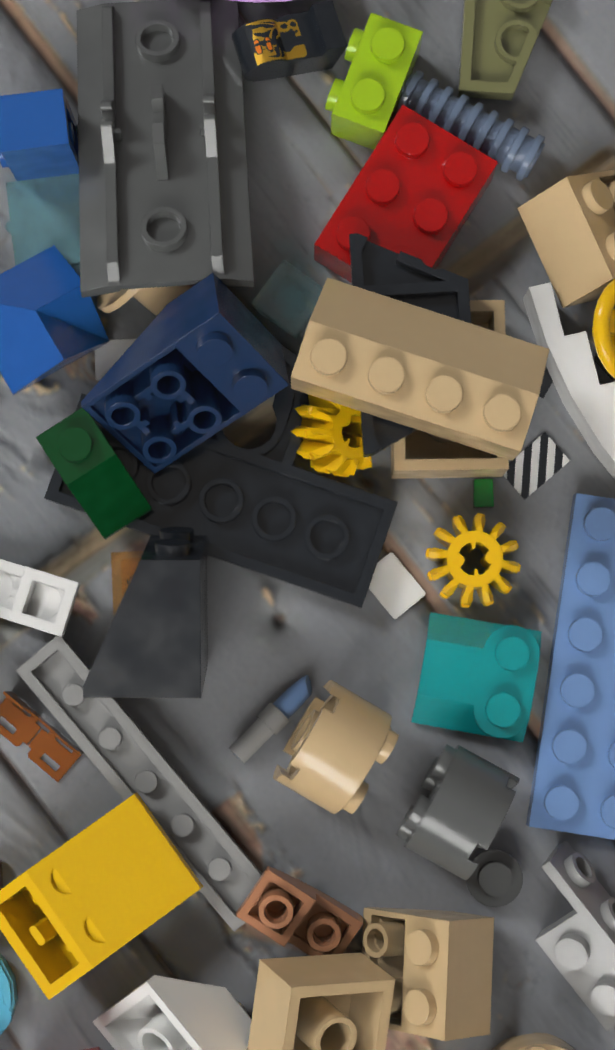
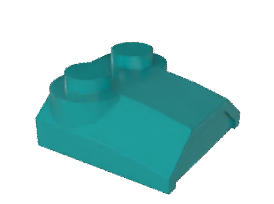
M430 612L423 663L411 722L523 742L531 714L540 660L542 631Z

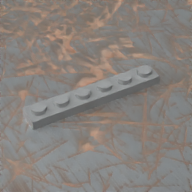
M55 636L15 671L124 801L136 792L139 794L203 885L199 891L234 932L237 931L246 922L236 917V912L261 877L262 872L115 698H83V685L90 668L64 637Z

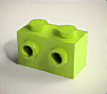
M374 13L370 14L364 30L354 29L344 60L351 62L345 80L335 78L325 105V110L332 112V135L372 150L375 149L396 116L395 111L401 92L413 72L420 53L423 31Z

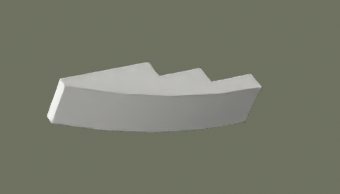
M551 282L529 287L522 300L537 345L549 349L546 367L563 405L592 452L615 479V381L600 385L586 331L564 336Z

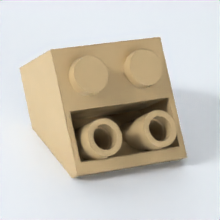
M615 170L567 176L517 208L562 308L598 299L605 287L615 279Z
M364 908L362 953L395 979L388 1029L441 1041L490 1035L494 917L444 910Z

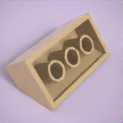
M327 277L309 320L291 374V389L513 461L521 452L540 394L549 349Z

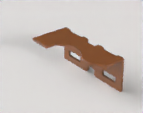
M4 691L3 694L6 698L0 704V717L2 716L17 730L12 734L0 724V734L14 746H20L23 742L27 745L31 741L28 745L31 748L28 752V758L55 781L59 782L82 755L83 751L70 742L56 728L52 727L15 693ZM22 710H25V711L28 712L31 716H30V717L27 716ZM39 721L40 723H42L47 729L50 730V732L47 733L44 729H42L38 733L41 727L36 722ZM57 737L63 744H65L67 747L73 750V752L71 753L70 751H68L55 738ZM44 753L60 765L57 771L41 759Z

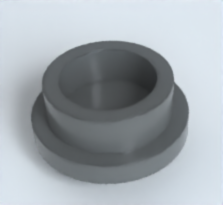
M489 849L478 853L472 859L473 862L479 865L469 879L466 880V884L471 895L479 903L489 907H501L509 904L518 896L523 884V873L519 863L513 856L502 850Z

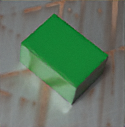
M474 479L473 508H493V479Z

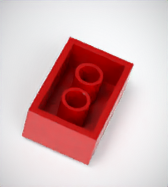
M402 105L314 243V260L352 283L349 234L358 233L368 237L367 241L398 254L402 251L421 259L425 265L437 269L491 183L498 162L407 106Z

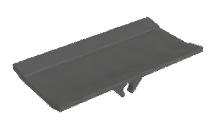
M152 0L104 3L77 10L80 290L82 298L115 293L122 289L196 285L211 273H214L225 286L254 287L242 68L231 38L232 33L240 27L238 1Z

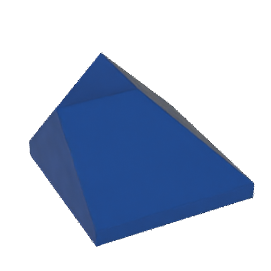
M55 245L0 274V374L13 395L109 342L91 297L82 298L80 276Z

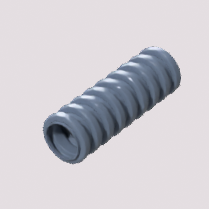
M420 70L409 76L401 92L395 115L401 106L405 105L496 160L502 165L500 171L507 173L509 170L516 172L515 179L519 181L528 178L545 146V143H543L545 140L544 136L539 134L534 138L528 135L529 128L523 126L519 130L513 127L514 120L508 118L504 122L498 119L500 113L495 110L488 114L483 111L484 104L478 102L473 106L468 103L469 96L463 94L458 98L453 95L454 89L450 86L446 87L445 90L438 87L439 81L432 78L429 82L423 79L424 73Z

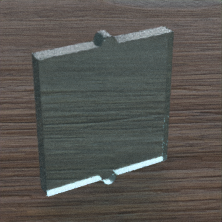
M79 173L7 182L6 190L10 221L6 223L5 228L9 234H12L15 266L55 245L71 266L80 265Z

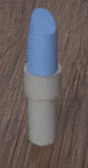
M309 676L301 677L286 689L273 704L270 702L256 716L258 719L229 747L231 752L245 764L273 734L276 736L290 722L288 719L303 705L312 693Z

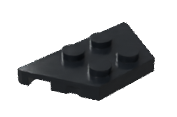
M349 234L351 281L353 286L471 323L469 283L467 278L443 268H431L425 265L421 259L402 251L399 254L367 241L368 237L361 234ZM360 411L363 457L373 456L417 431V429Z

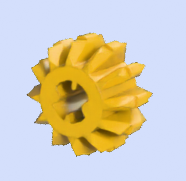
M309 394V405H301L294 408L302 417L301 426L294 428L290 432L296 435V437L303 438L296 453L304 459H310V468L319 473H333L334 476L349 477V475L354 476L356 469L364 470L365 468L372 467L371 456L363 457L360 411Z
M477 513L474 516L471 531H468L465 520L461 515L454 516L451 521L456 538L447 530L439 527L433 535L439 543L446 547V550L434 547L427 548L425 551V558L431 561L443 562V566L429 571L427 578L429 581H436L444 576L447 577L450 582L439 593V596L444 600L448 599L457 587L462 589L459 600L461 608H469L471 606L474 590H477L483 606H490L494 603L489 584L503 594L509 593L512 589L509 581L499 573L517 574L520 572L521 565L519 563L503 560V555L514 552L519 548L516 540L508 541L502 545H499L496 541L506 529L505 524L502 522H498L489 534L483 532L486 519L482 513ZM466 547L468 553L473 551L475 547L482 551L484 555L480 563L485 568L483 574L479 575L478 570L475 569L469 575L461 569L465 561L464 557L459 553L462 548Z

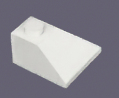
M154 975L100 1014L93 1023L115 1050H246L248 1048L251 1018L246 1008L231 995L226 987Z

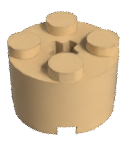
M329 680L323 687L331 695L325 702L315 696L309 704L283 750L292 756L287 770L277 764L273 779L332 814H336L342 809L353 814L362 803L369 788V784L364 782L365 777L375 761L383 764L396 745L399 734L391 730L392 716L335 681Z

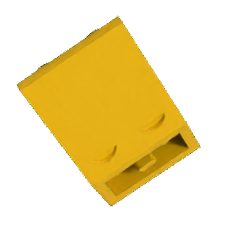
M136 792L0 890V930L47 999L50 1000L199 891L203 885Z

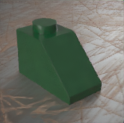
M80 408L36 437L69 490L105 540L153 510L95 419L83 408Z

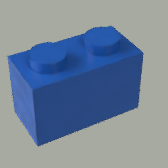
M63 88L0 96V163L2 168H10L18 184L79 177L77 123Z

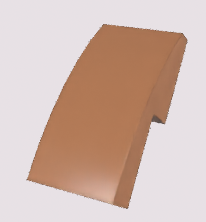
M269 866L236 912V917L283 947L289 942L310 956L343 954L363 925V917L357 912L299 879Z

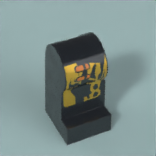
M332 0L312 4L308 11L279 16L275 20L266 18L249 22L236 29L231 37L244 77L247 81L253 82L332 69L347 48Z

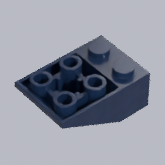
M211 273L164 307L81 401V407L155 474L289 386L282 345L214 273Z

